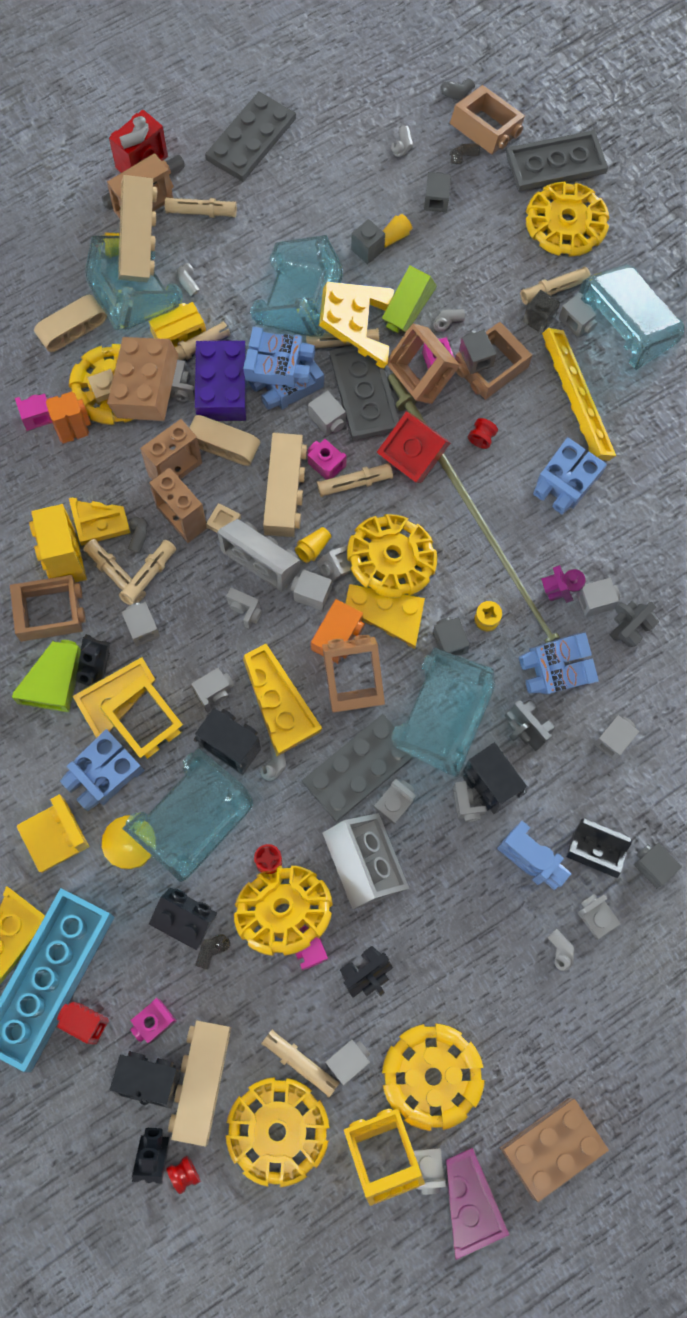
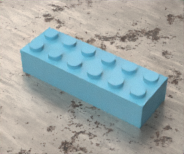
M60 888L0 997V1060L23 1072H32L59 1022L57 1016L60 1010L72 998L115 918L112 914Z

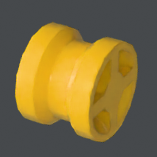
M493 601L481 603L474 617L476 626L485 632L495 630L501 620L502 609Z

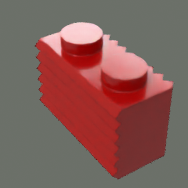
M72 1002L69 1005L65 1004L57 1016V1020L60 1021L57 1028L86 1044L96 1045L109 1022L108 1017H104L102 1014L77 1002Z

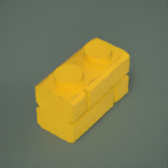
M193 302L188 304L181 303L173 311L166 314L158 313L149 321L153 337L170 339L174 347L178 346L179 342H186L206 331L205 323Z

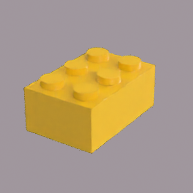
M59 504L31 511L33 521L29 522L32 536L36 538L37 545L34 546L38 561H41L43 570H46L48 579L72 575L75 582L87 580L78 537L64 505Z

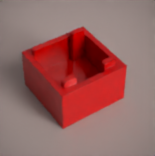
M144 109L134 114L131 120L119 130L114 131L109 137L115 167L121 173L154 153L161 161L168 157L163 125ZM144 117L149 126L144 141L123 149L119 137L132 133L135 127L133 124L134 118Z
M406 411L377 453L414 482L422 483L451 443L414 414Z

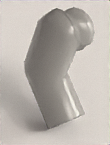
M144 117L134 118L133 124L135 127L132 133L119 137L123 149L144 141L149 130Z
M464 309L442 310L434 319V329L438 332H444L452 322L464 321Z

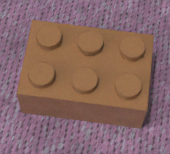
M122 338L107 402L117 418L165 420L179 356L170 339Z
M567 1098L499 1147L532 1199L537 1202L544 1199L609 1151L574 1098Z

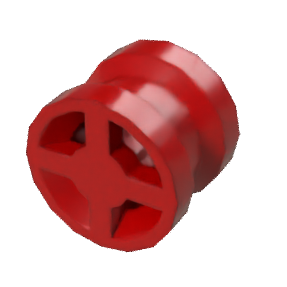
M478 418L474 423V430H471L467 436L468 440L476 447L488 449L492 443L491 438L496 436L498 428L490 420Z
M188 1156L182 1158L180 1164L176 1166L171 1165L166 1168L168 1176L179 1195L184 1193L189 1185H197L201 1182L197 1170Z

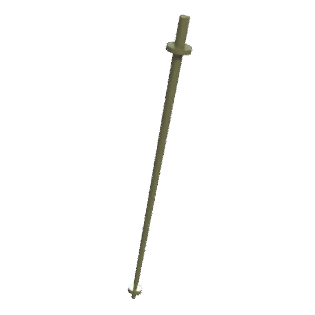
M394 373L391 374L388 380L400 398L395 405L398 411L407 410L426 424L415 406L417 401L406 391ZM443 453L438 460L548 636L544 640L545 643L558 640L560 638L559 634H552Z

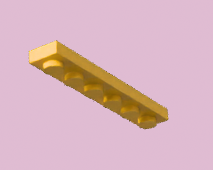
M548 328L542 333L545 346L551 354L554 368L562 381L563 390L567 393L571 409L580 424L579 428L587 441L588 450L599 459L609 461L616 456L565 332L564 330Z

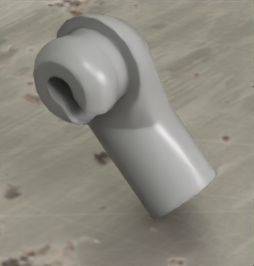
M409 126L399 128L400 141L397 140L396 145L394 143L391 145V150L397 157L404 156L413 147Z
M185 263L183 266L180 265L178 267L177 274L181 285L192 297L200 289L190 277L194 273L193 267L189 263Z
M270 745L272 760L266 766H262L260 770L261 777L267 781L277 779L286 768L285 754L276 756L273 745Z
M556 928L547 938L556 947L555 966L561 971H566L573 965L574 946Z

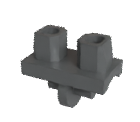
M633 601L628 605L621 602L618 603L615 607L618 615L614 620L619 625L609 635L613 640L621 639L628 647L637 646L643 637L636 628L641 625L645 631L653 629L659 623V620L653 613L657 607L653 602H649L647 605L641 603L638 606Z
M519 700L505 714V717L510 721L509 726L514 730L510 738L514 741L520 737L525 744L529 743L537 751L551 737L550 734L555 729V726L547 719L539 722L534 717L538 709L532 700L524 703Z

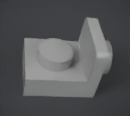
M177 360L170 397L182 402L187 400L194 401L195 399L194 386L188 385L190 372L186 371L185 361Z
M347 545L328 552L317 562L323 577L331 579L332 583L339 577L352 573L350 569L352 567L351 561L347 560Z
M230 588L226 596L228 605L238 613L244 614V612H247L243 622L245 628L250 629L253 623L257 624L262 614L259 599Z
M395 779L390 788L375 804L374 809L395 825L415 801L416 795L413 793L415 790L406 781L402 780L399 782Z
M466 781L455 782L453 793L457 819L465 818V822L481 820V816H484L487 812L486 806L470 808V805L473 804L472 789H467Z
M593 894L581 902L584 908L577 913L595 939L598 940L621 923L605 902L607 897L602 895L597 898Z
M441 1148L413 1150L425 1185L417 1187L416 1190L422 1189V1194L424 1195L440 1193L439 1188L446 1187L443 1176Z

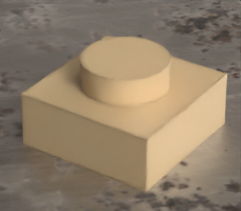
M111 369L87 377L97 402L109 398L114 377Z
M218 503L206 526L217 533L223 526L236 519L240 520L241 514Z

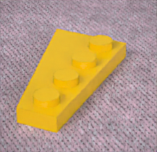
M264 644L245 654L243 661L276 756L320 733L322 730L321 725L268 645Z

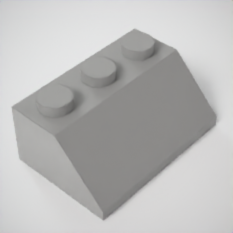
M236 519L220 528L217 533L221 552L283 593L300 570L298 555L290 549L285 551L279 547L277 541L268 535L264 537L258 533L257 528L249 522L243 523Z
M379 813L347 819L322 832L352 909L373 904L409 889Z

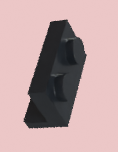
M582 818L573 833L566 857L618 878L622 871L626 852L632 844V838Z
M169 888L160 897L149 925L197 950L201 946L210 924L216 918L217 912L212 910L208 904L191 899L182 890Z

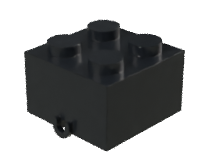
M213 708L196 731L193 741H198L200 747L243 775L261 750L259 737L256 736L258 732L247 724L241 726L235 722V716L227 710L222 709L220 712Z
M495 742L470 758L463 770L465 774L463 779L466 781V784L471 789H476L480 795L479 801L481 805L486 806V810H491L493 814H496L527 793L525 790L527 785Z
M129 1051L128 1056L121 1054L119 1056L110 1091L118 1096L137 1100L142 1105L150 1103L172 1109L181 1074L177 1070L176 1065H173L174 1062L157 1058L156 1063L148 1061L146 1055Z

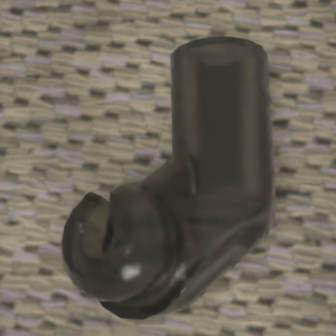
M464 143L450 151L449 155L451 156V164H462L463 156H479L480 145Z
M217 934L204 940L195 966L208 970L212 956L229 949L230 939L223 934Z

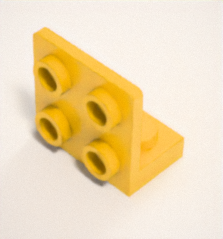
M60 794L50 799L53 806L17 825V829L38 871L41 873L89 848L67 801Z

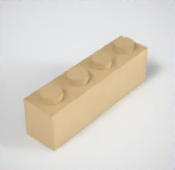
M123 175L121 181L118 280L147 283L150 276H154L155 263L150 261L151 251L155 250V236H151V228L156 225V212L152 211V202L157 200V187H153V178Z
M272 434L263 523L264 535L294 537L295 528L300 529L301 514L297 513V505L302 506L303 490H299V482H304L305 467H301V461L306 460L307 445L303 444V435Z
M197 1020L195 1026H190L187 1036V1043L191 1044L189 1055H184L181 1065V1072L185 1073L183 1085L178 1084L174 1102H178L179 1105L177 1114L171 1115L168 1132L172 1133L171 1140L205 1147L208 1145L231 1027Z

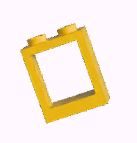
M144 674L100 707L139 758L145 756L148 759L159 750L157 745L164 739L170 742L181 733L178 728L183 724ZM145 688L172 725L141 748L112 711Z
M385 1109L372 1119L354 1121L349 1125V1128L344 1129L365 1197L370 1206L425 1185L398 1109ZM398 1128L411 1167L370 1183L357 1143Z

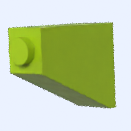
M409 265L382 317L387 323L386 328L397 334L400 330L406 333L437 287L430 275Z
M61 640V643L52 641L13 692L12 698L19 705L69 712L76 685L81 651L79 646L70 640Z

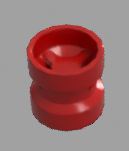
M265 844L256 850L254 861L260 872L273 874L277 872L279 866H282V856L276 846Z

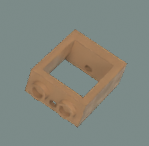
M482 85L455 105L450 124L486 151L493 154L500 148H505L511 139H516L521 134L525 115ZM482 110L503 126L496 130L476 114Z
M155 153L107 181L113 209L119 218L123 175L153 178V183L157 181L153 185V187H157V200L152 202V211L165 205L166 197L173 198V184L169 177L171 170L164 160L161 161Z
M498 322L486 331V334L491 344H495L514 364L488 383L478 372L470 374L460 351L455 357V360L460 364L456 373L460 377H464L470 383L472 390L476 394H480L485 400L526 370L532 358V354L501 322Z
M412 324L406 331L397 347L392 351L387 364L416 401L430 404L433 403L460 366L428 327ZM423 343H425L437 358L420 381L408 364Z
M182 419L140 448L147 474L152 480L169 467L182 479L202 464L197 436ZM180 468L181 471L176 472L175 469Z
M170 467L149 482L156 508L187 543L207 529L202 503ZM175 516L179 517L177 521L174 520Z
M72 575L10 585L15 634L21 642L83 632L82 623L86 622L84 608L79 607V599L83 598L80 583L75 582ZM69 591L72 621L37 627L29 626L26 598Z
M359 635L354 637V640L333 639L328 641V644L322 645L332 712L385 705L378 644L375 637ZM370 652L375 688L337 693L332 657Z

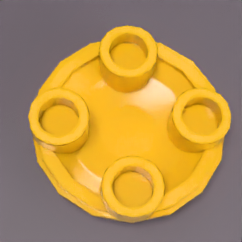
M125 815L115 819L107 826L102 836L101 847L104 856L112 865L121 869L140 868L150 859L155 849L156 837L153 828L146 820L137 816Z

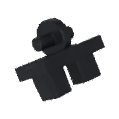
M87 634L83 637L76 676L77 682L91 686L93 683L104 679L107 661L110 656V642L96 640Z
M371 946L361 955L367 964L358 971L352 962L340 969L344 979L343 983L352 998L362 991L366 996L374 991L380 997L385 994L381 986L389 980L386 973L393 969V966L384 952L381 954Z
M148 1127L145 1128L144 1135L140 1136L132 1173V1182L145 1180L146 1183L155 1182L162 1184L170 1144V1137H163V1129Z

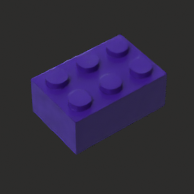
M196 341V415H201L215 421H246L247 381L245 380L243 370L247 355L245 341Z

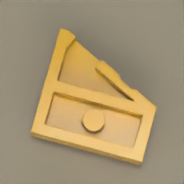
M69 498L81 546L86 545L92 539H96L98 542L131 533L123 506L104 505L101 502L95 501L88 503L78 501L77 498Z

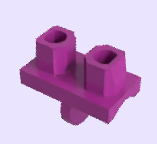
M560 565L553 567L554 574L541 579L549 600L554 601L564 598L566 603L574 601L570 591L578 592L583 589L586 583L585 575L578 569H571L564 574Z

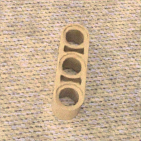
M86 295L41 320L35 326L34 332L49 352H53L103 324L107 314L93 295Z
M196 415L189 427L197 436L199 449L245 466L251 464L261 443L252 434L201 415Z

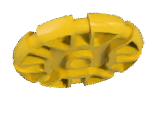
M566 182L549 184L543 188V191L536 192L526 209L528 214L525 218L526 227L531 238L537 240L541 248L558 256L562 253L573 257L591 252L593 246H599L602 243L609 229L607 224L609 212L602 198H598L595 195V191L579 183H574V185L566 184ZM587 202L590 203V205L588 206V208H587V206H586L584 203H587ZM564 214H569V215H571L574 219L568 221V220H565V219L562 217V215H564ZM586 233L590 238L586 239L584 234ZM562 240H570V244H562Z
M112 344L111 347L104 348L101 345L91 349L81 356V362L75 364L70 373L69 388L75 393L77 400L83 399L88 416L97 423L115 425V422L124 421L126 423L134 420L117 418L107 404L108 399L97 402L87 378L111 369L114 375L121 344ZM114 356V359L105 360V357ZM89 367L94 369L91 374L86 371ZM87 387L89 388V391L83 392L81 389ZM95 403L99 405V407L94 408L93 406Z
M384 514L383 517L379 518L376 516L370 517L355 528L356 533L351 535L348 541L347 560L351 561L352 567L350 569L353 575L364 587H371L376 590V594L381 596L400 598L402 594L408 593L409 596L416 594L427 586L430 582V576L434 575L436 571L437 551L432 547V538L418 523L416 525L408 521L409 518L404 516ZM402 530L410 533L409 538L400 534ZM369 538L371 539V542L369 543L363 539ZM386 551H396L399 554V558L389 557ZM367 556L368 561L362 562L361 558ZM416 565L421 568V572L415 569ZM376 574L378 578L383 579L382 582L374 578V575ZM404 578L405 584H400L398 579Z
M292 865L291 868L279 866L276 873L265 874L266 872H261L257 874V878L254 881L248 882L242 888L235 902L237 912L234 913V924L240 938L247 940L248 946L253 950L270 956H274L275 953H283L284 956L291 955L311 946L310 942L313 939L322 936L332 916V913L329 911L333 905L331 893L325 882L317 879L316 873L300 866ZM283 879H289L290 884L281 883ZM310 886V888L306 891L303 889L304 887ZM281 904L289 905L285 912L279 913L275 911ZM311 905H318V909H311ZM251 907H255V911L248 910L251 909ZM305 924L309 929L302 934L299 929ZM257 926H260L261 929L255 933V928ZM275 936L283 939V941H275Z
M435 1023V1026L425 1027L422 1024L410 1028L399 1036L400 1040L394 1047L390 1046L384 1059L382 1073H385V1085H383V1090L389 1105L393 1110H399L406 1123L422 1130L431 1131V1128L442 1127V1130H446L462 1123L468 1118L467 1114L473 1107H477L483 1093L484 1080H482L481 1068L484 1067L481 1057L471 1041L468 1043L461 1036V1032L450 1026ZM426 1038H436V1047L426 1048ZM452 1045H455L461 1051L456 1058L448 1052ZM408 1047L415 1052L409 1061L402 1055ZM430 1068L438 1069L441 1074V1080L436 1085H430L425 1080V1073ZM461 1069H470L469 1081H462L463 1074ZM405 1072L406 1084H397L396 1073ZM457 1093L465 1098L458 1107L451 1101ZM410 1095L418 1101L413 1109L405 1102ZM430 1106H440L441 1115L431 1116Z
M275 1077L260 1080L249 1086V1091L242 1097L239 1095L230 1109L226 1122L229 1123L228 1135H225L227 1149L233 1163L237 1162L244 1171L242 1174L251 1181L267 1187L269 1184H280V1187L294 1185L307 1178L306 1174L313 1167L317 1168L325 1156L329 1140H326L327 1128H329L328 1116L321 1100L317 1101L310 1093L312 1090L301 1082L286 1078V1081L275 1080ZM274 1092L285 1093V1102L274 1101ZM258 1099L263 1106L254 1113L249 1106ZM301 1101L309 1109L303 1116L295 1108ZM280 1123L285 1127L286 1135L282 1140L276 1141L270 1137L269 1129L272 1124ZM240 1124H249L248 1136L240 1135ZM306 1127L315 1128V1139H306ZM251 1148L260 1156L253 1163L246 1155ZM301 1150L306 1158L298 1165L292 1158ZM270 1162L281 1163V1172L270 1171Z

